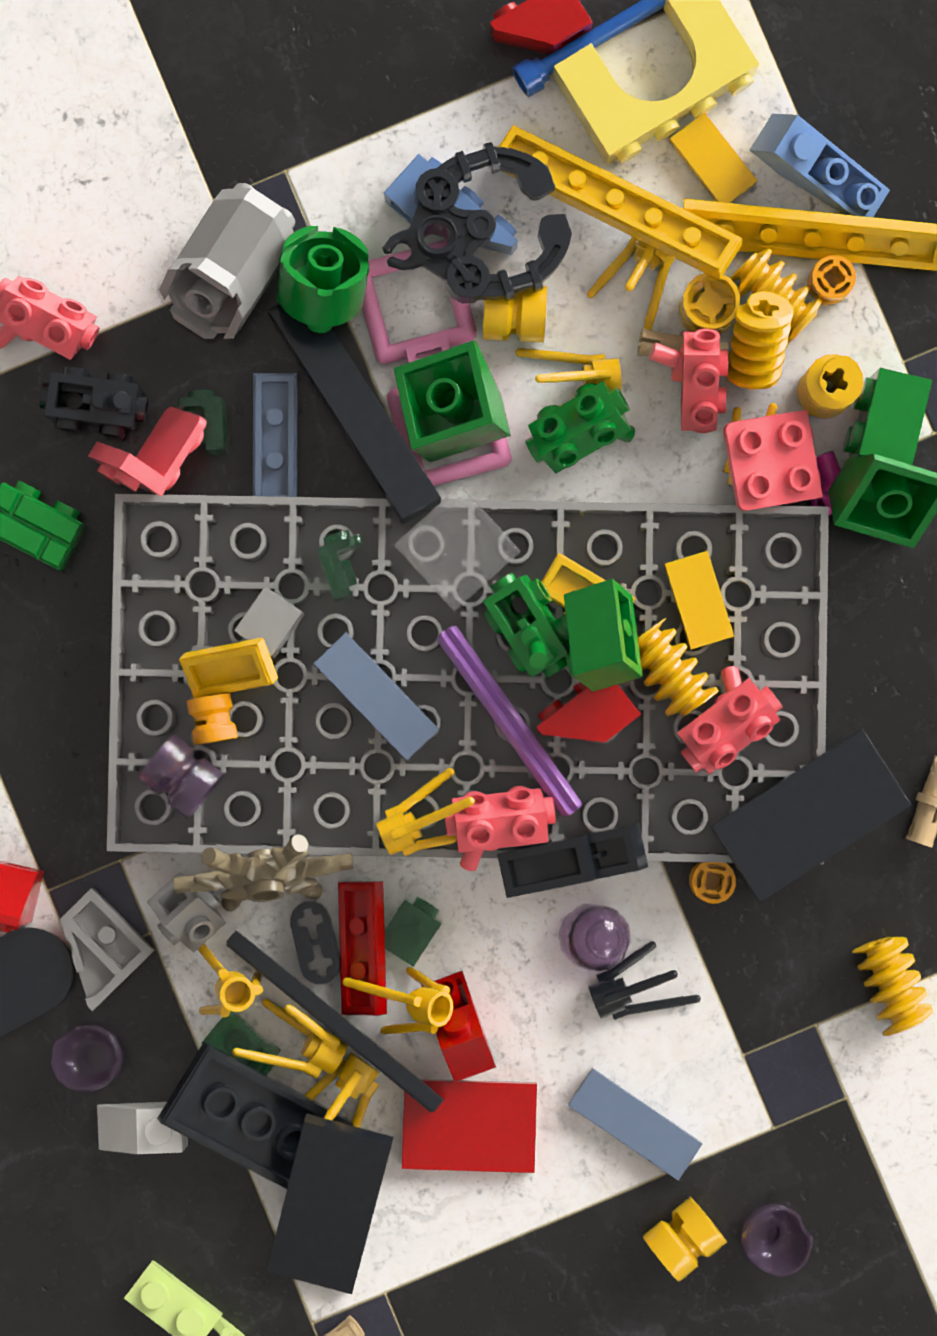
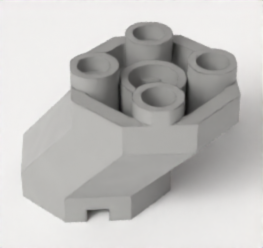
M238 183L233 189H222L208 208L177 259L167 270L159 289L164 300L169 295L173 302L170 312L174 320L203 339H214L218 333H226L223 339L234 338L279 269L284 242L294 233L292 228L295 226V219L292 213L256 191L249 184Z

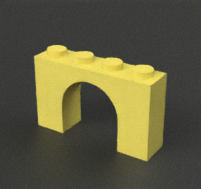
M720 0L665 1L663 10L686 45L693 67L692 77L687 85L670 98L660 101H645L627 94L617 85L592 43L554 66L553 79L607 165L618 159L620 164L629 161L643 150L640 145L655 136L657 141L665 139L680 128L677 123L690 114L697 118L701 114L709 112L717 105L716 98L728 91L734 96L754 83L752 77L756 74L759 62Z

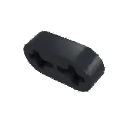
M305 901L293 910L290 917V926L299 965L303 976L309 982L325 984L332 981L340 969V955L332 920L328 909L322 903ZM311 908L314 915L321 914L323 922L316 926L318 939L311 940L308 927H300L298 919L305 916L304 909ZM320 944L323 957L332 958L333 965L327 967V975L320 976L316 969H309L308 963L315 959L313 945Z

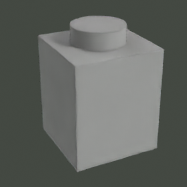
M264 587L234 631L243 637L241 641L263 637L270 656L275 658L305 614L267 587Z

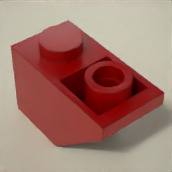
M526 0L518 6L515 2H511L495 12L493 15L495 20L490 22V35L495 42L550 55L592 30L593 22L580 0Z
M579 682L573 686L578 695L565 705L557 699L541 711L537 716L541 719L542 723L535 729L540 735L605 743L640 716L641 713L618 684L593 692Z
M0 861L1 932L10 933L11 929L18 930L19 926L32 922L44 875L43 870Z
M463 971L435 980L434 982L450 988L449 995L453 1000V1012L450 1020L445 1025L438 1027L436 1035L454 1082L496 1068Z

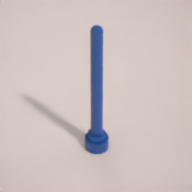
M641 0L545 58L539 60L536 57L533 60L528 58L511 67L516 82L528 98L545 88L544 83L550 80L549 75L553 73L556 64L591 43L594 48L600 46L664 8L666 0Z

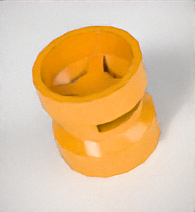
M829 255L822 258L814 266L807 279L808 292L813 300L819 298L822 301L821 305L834 306L842 302L854 287L856 271L851 262L839 255Z
M231 693L186 701L188 714L194 718L196 726L191 732L193 745L238 738L236 724L230 721L229 712L233 707Z
M697 862L690 871L689 886L699 899L710 904H718L726 901L733 894L736 887V876L733 869L727 863Z

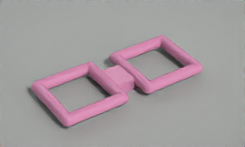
M442 240L428 244V246L440 249L447 245V241ZM411 249L368 261L369 273L362 310L376 360L381 364H388L406 358L410 363L450 349V346L472 341L477 335L470 304H462L452 299L449 295L457 327L390 345L372 278L399 271V269L388 266V258L395 257L406 260L411 255ZM395 388L387 394L388 405L394 426L411 450L398 388ZM507 438L491 442V453L429 470H424L421 456L411 450L433 486L508 466L512 460Z

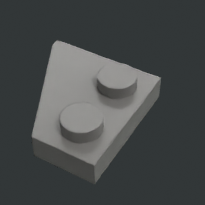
M94 887L60 918L65 938L69 941L76 972H79L87 997L85 1000L91 1011H94L155 951Z

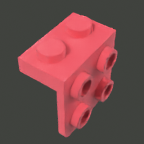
M168 407L136 457L128 452L100 442L95 443L88 457L100 464L97 472L117 485L121 483L135 492L138 488L162 496L178 480L180 466L188 453L193 452L200 445L204 436L203 430L206 426V420L199 415Z
M807 410L735 421L724 426L723 435L735 502L739 510L749 511L783 504L790 505L823 497L821 477L813 445V432Z

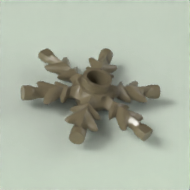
M295 835L285 847H273L272 850H255L250 852L248 857H242L238 852L226 854L218 849L208 847L203 851L201 859L210 870L215 871L192 876L174 877V890L176 894L226 889L220 894L222 897L221 904L226 911L230 912L237 909L244 900L253 902L274 901L282 898L284 891L288 895L299 893L307 898L317 900L323 893V887L315 878L311 877L328 875L340 870L354 869L351 853L302 859L309 853L307 851L308 841L302 835Z

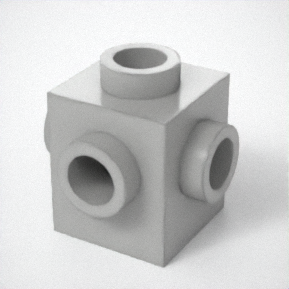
M179 872L175 877H181L184 875ZM173 879L147 901L161 922L157 925L161 933L173 945L181 941L193 953L226 924V921L216 909L221 902L212 891L176 894Z

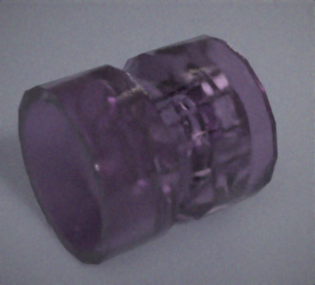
M174 734L149 761L139 775L138 780L157 795L162 793L168 794V804L186 819H189L212 793L223 778L224 773L206 758L196 760L194 758L195 750Z

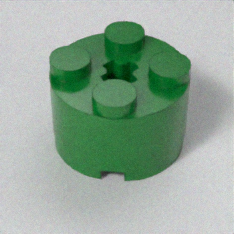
M308 226L295 231L284 242L280 258L276 299L291 317L307 324V327L313 332L325 333L331 330L333 326H338L352 320L361 311L368 280L369 255L363 242L344 229L333 227V232L318 231L319 226Z

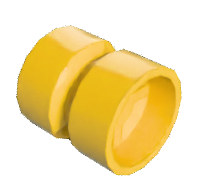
M706 273L696 276L688 283L679 303L678 315L682 326L688 332L712 329L722 335L730 327L736 317V310L740 306V294L736 284L725 275L720 280Z
M543 286V289L538 292L529 289L514 294V299L505 301V299L484 300L483 340L507 341L511 334H516L520 342L544 343L547 286Z
M691 1196L672 1211L671 1222L668 1223L661 1220L643 1235V1239L678 1282L698 1267V1257L704 1256L709 1258L727 1243V1240Z

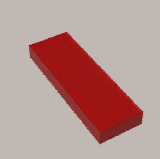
M383 881L338 882L341 1015L387 1014V998L344 986L342 983L344 978H351L386 988Z

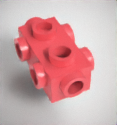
M18 276L14 281L4 278L0 282V323L3 324L0 327V349H3L16 336L25 341H35L70 360L82 348L87 351L90 349L100 327L94 324L97 316L87 312L81 303L72 299H63L49 292L43 283L32 278Z
M700 329L695 332L683 331V344L679 351L655 342L650 350L649 359L671 367V381L681 382V431H694L697 433L716 431L717 414H726V387H719V376H728V349H720L719 332L712 329Z
M730 666L721 671L726 693L717 697L713 706L677 732L687 746L680 753L696 774L703 768L708 775L716 769L725 768L735 760L738 752L751 742L765 738L772 731L773 726L780 721L776 712L782 709L783 706L767 686L759 690L750 678L742 683L738 667Z
M515 786L502 793L483 794L479 791H471L463 797L451 798L452 803L467 797H472L475 800L472 806L445 818L447 836H456L458 853H463L460 866L465 870L475 871L484 850L494 851L498 848L549 842L547 825L555 824L554 803L552 797L543 798L541 788L529 789L524 786Z

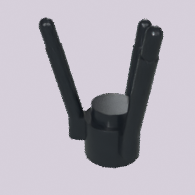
M650 941L642 948L636 950L611 969L597 974L598 983L588 986L601 1019L612 1015L614 1020L631 1014L695 1004L701 1001V997L696 994L626 1005L633 1002L632 995L661 985L678 976L677 971L671 970L630 986L626 985L623 977L617 980L614 979L656 948L654 941Z

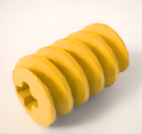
M767 248L753 254L730 279L733 282L741 281L737 288L740 297L750 292L764 291L778 294L791 303L794 315L790 322L789 344L818 315L817 311L822 301L816 298L806 303L804 300L808 294L809 287L805 285L793 290L792 287L797 275L792 273L781 278L779 275L785 263L780 260L769 266L767 262L772 250Z
M758 291L751 294L747 299V303L740 305L736 310L737 321L733 326L734 336L730 342L731 351L728 353V376H726L734 385L745 389H768L775 386L780 379L782 364L785 360V350L788 345V335L791 330L790 322L794 315L793 306L784 297L772 292Z
M825 355L815 360L800 378L797 387L798 401L803 410H807L808 414L820 419L834 418L843 413L860 395L864 384L863 373L858 363L850 356ZM826 380L833 384L831 388L833 393L825 390L827 387Z
M663 619L638 637L642 671L647 669L651 671L645 679L644 685L648 687L660 684L661 688L654 696L656 702L671 699L672 702L665 710L666 716L681 713L682 717H684L718 693L719 690L717 687L701 689L709 676L706 672L695 675L691 674L698 662L697 659L694 657L686 660L680 659L687 645L685 643L670 645L677 631L675 628L660 631L659 628L665 620Z
M905 937L881 938L866 943L852 951V953H866L867 958L857 966L859 970L873 971V975L864 982V986L879 987L880 991L870 998V1002L885 1003L886 1008L876 1015L877 1020H891L892 1025L882 1032L883 1036L895 1035L912 1029L923 1023L933 1013L931 1004L919 1003L927 996L926 989L924 987H912L921 979L919 971L906 970L915 962L912 954L900 953L909 945Z

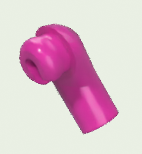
M833 450L816 456L823 497L810 501V506L829 507V516L832 514L828 490L841 471Z

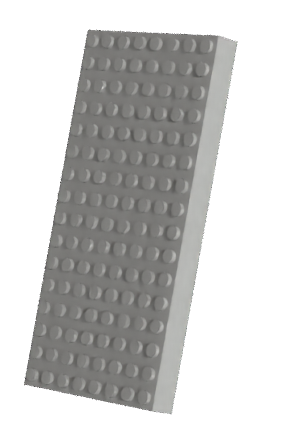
M115 494L107 851L203 853L206 848L212 847L227 854L237 852L239 854H249L260 849L272 850L273 847H285L295 835H302L308 841L307 851L309 853L307 855H341L351 853L352 856L462 858L463 853H458L457 842L419 850L407 856H404L402 851L390 855L376 825V822L387 818L386 810L399 805L447 768H452L454 775L411 807L404 815L412 812L415 819L421 818L452 804L451 798L463 797L471 791L493 794L507 792L515 786H524L529 789L541 788L438 643L437 637L439 634L451 626H456L582 803V806L568 817L561 816L554 806L555 824L547 825L549 842L639 823L647 861L733 863L710 825L817 758L826 749L829 507L772 506L741 511L736 505L441 500L439 505L402 524L387 499ZM708 551L734 637L690 650L664 564ZM558 553H561L606 581L614 579L636 598L633 606L637 637L665 619L659 628L660 631L675 628L677 631L670 645L673 646L680 643L687 645L680 659L686 660L694 657L698 661L691 674L695 675L706 672L709 676L701 689L717 687L719 692L684 717H682L681 713L666 716L665 710L672 701L669 698L656 702L654 696L661 688V685L656 684L648 687L644 685L645 679L651 672L647 669L642 671L643 677L618 684L641 715L607 742L601 743L540 735L535 729L542 723L537 715L557 699L563 705L568 703L578 695L573 686L580 681L572 677L568 666L549 678H546L543 672L531 678L527 671L520 672L508 654V650L512 647L504 634L495 633L487 622L484 612L488 609L483 600L494 594L490 586L510 573H513L516 579L528 575L531 581L536 578L542 581ZM267 587L305 614L275 658L271 657L278 679L273 685L231 692L233 707L229 712L230 721L236 724L238 738L193 745L191 732L196 726L194 718L188 714L186 701L194 699L179 658L186 652L240 642L243 637L234 630L263 588ZM517 597L514 600V609L518 613H525L528 606L524 599ZM552 601L546 604L555 620L562 617L563 612H566L565 609ZM347 633L439 729L408 761L314 665V662L343 634ZM730 666L738 667L742 683L750 678L759 690L767 686L783 706L782 709L776 712L780 721L773 726L772 731L765 738L751 742L738 752L735 760L725 768L716 769L710 775L703 768L696 774L680 753L687 746L677 732L713 706L717 697L726 693L721 671ZM541 788L542 794H543V798L548 797V796L546 795V793L543 791V789ZM445 818L421 828L422 837L415 841L447 835ZM538 844L498 848L494 851L484 850L481 858H498L497 854Z

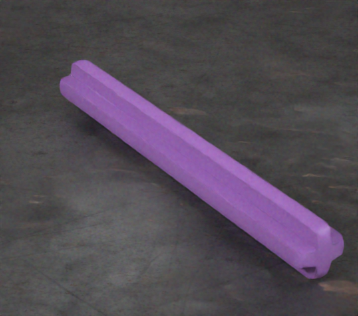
M451 626L439 634L437 637L438 643L548 797L553 798L554 806L560 815L568 817L582 806L580 799L458 627Z

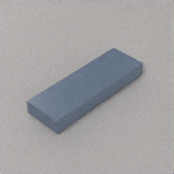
M253 373V496L298 497L297 373Z
M347 633L343 634L314 662V665L407 761L439 731L434 723Z
M593 1067L568 1103L569 1107L676 1180L680 1179L703 1145L700 1140Z

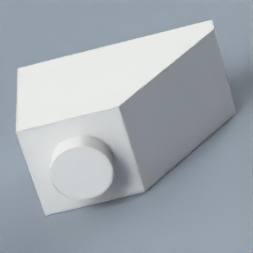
M167 1102L97 1105L99 1150L130 1154L182 1153L188 1146V1137L161 1124L157 1119Z

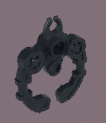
M492 142L483 144L482 150L466 155L463 151L457 152L454 157L445 161L436 169L427 170L420 175L415 185L414 195L417 209L410 228L392 235L382 247L383 252L388 255L392 253L397 244L403 243L411 249V255L406 260L390 257L387 260L388 266L399 270H413L424 267L444 280L446 290L451 298L462 304L475 303L478 300L505 299V301L514 299V294L533 289L534 292L541 291L543 283L556 271L563 261L570 245L572 232L566 215L553 214L541 218L537 237L543 251L542 254L535 261L526 262V272L508 277L505 269L498 271L497 274H490L489 268L484 261L473 256V253L493 237L496 228L494 216L486 210H463L455 205L459 197L458 183L461 181L463 183L471 181V171L488 166L492 174L500 171L515 174L521 192L532 201L540 200L555 189L549 168L530 154L512 148L493 146ZM430 234H439L446 239L447 245L443 248L435 249L428 246L424 238Z

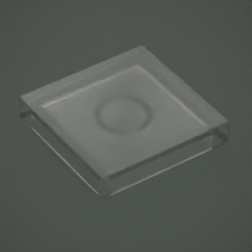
M462 485L394 544L454 612L521 553L518 547Z

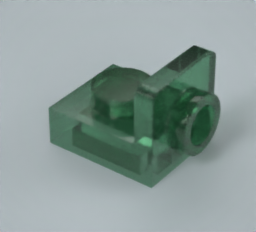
M201 389L188 391V398H178V408L180 410L204 412L205 417L202 418L206 420V426L203 430L204 436L200 444H206V451L210 455L227 454L226 403L222 396H215L214 390Z
M345 530L323 538L325 546L317 548L335 603L351 598L352 594L349 587L357 584L349 559L340 561L338 555L363 546L360 534L350 536L349 530Z
M419 896L416 897L414 902L405 898L385 929V949L414 967L436 931L442 925V921L436 918L440 910Z
M233 1011L230 1012L228 1017H222L201 1042L203 1044L205 1041L233 1056L232 1050L234 1048L253 1050L276 1056L281 1052V1049L276 1044L265 1040L245 1019ZM235 1057L266 1075L274 1066Z

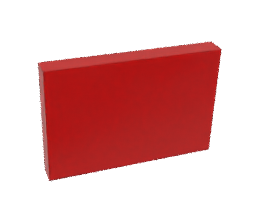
M421 1079L445 1099L435 1112H429L404 1091L402 1169L535 1173L537 1082L476 1080L454 1082V1080Z

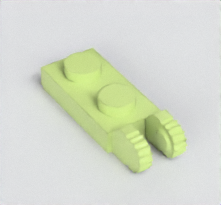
M153 1260L124 1297L125 1300L172 1336H207L212 1328L220 1336H245L239 1329L222 1317L223 1313Z

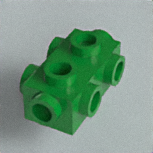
M604 381L599 384L587 383L576 390L575 398L563 405H550L541 409L537 414V420L528 425L532 437L525 440L527 448L537 463L545 461L553 472L557 474L565 468L575 465L579 460L603 446L613 443L616 439L630 442L635 436V428L629 425L625 413L630 411V408L617 387L610 390Z
M510 573L492 584L490 588L494 594L483 600L488 609L484 612V615L494 632L497 634L503 633L512 648L508 650V654L516 668L522 673L527 671L530 678L540 672H543L546 678H549L567 666L565 656L570 653L569 637L563 628L562 617L555 620L546 606L551 601V597L543 583L538 578L531 581L528 575L516 579L514 574ZM517 597H522L528 606L527 611L523 614L518 613L514 609L513 603Z

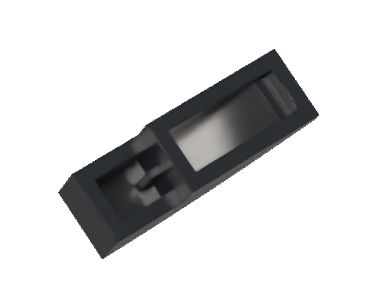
M639 823L497 854L506 898L590 882L600 878L640 871L648 867Z

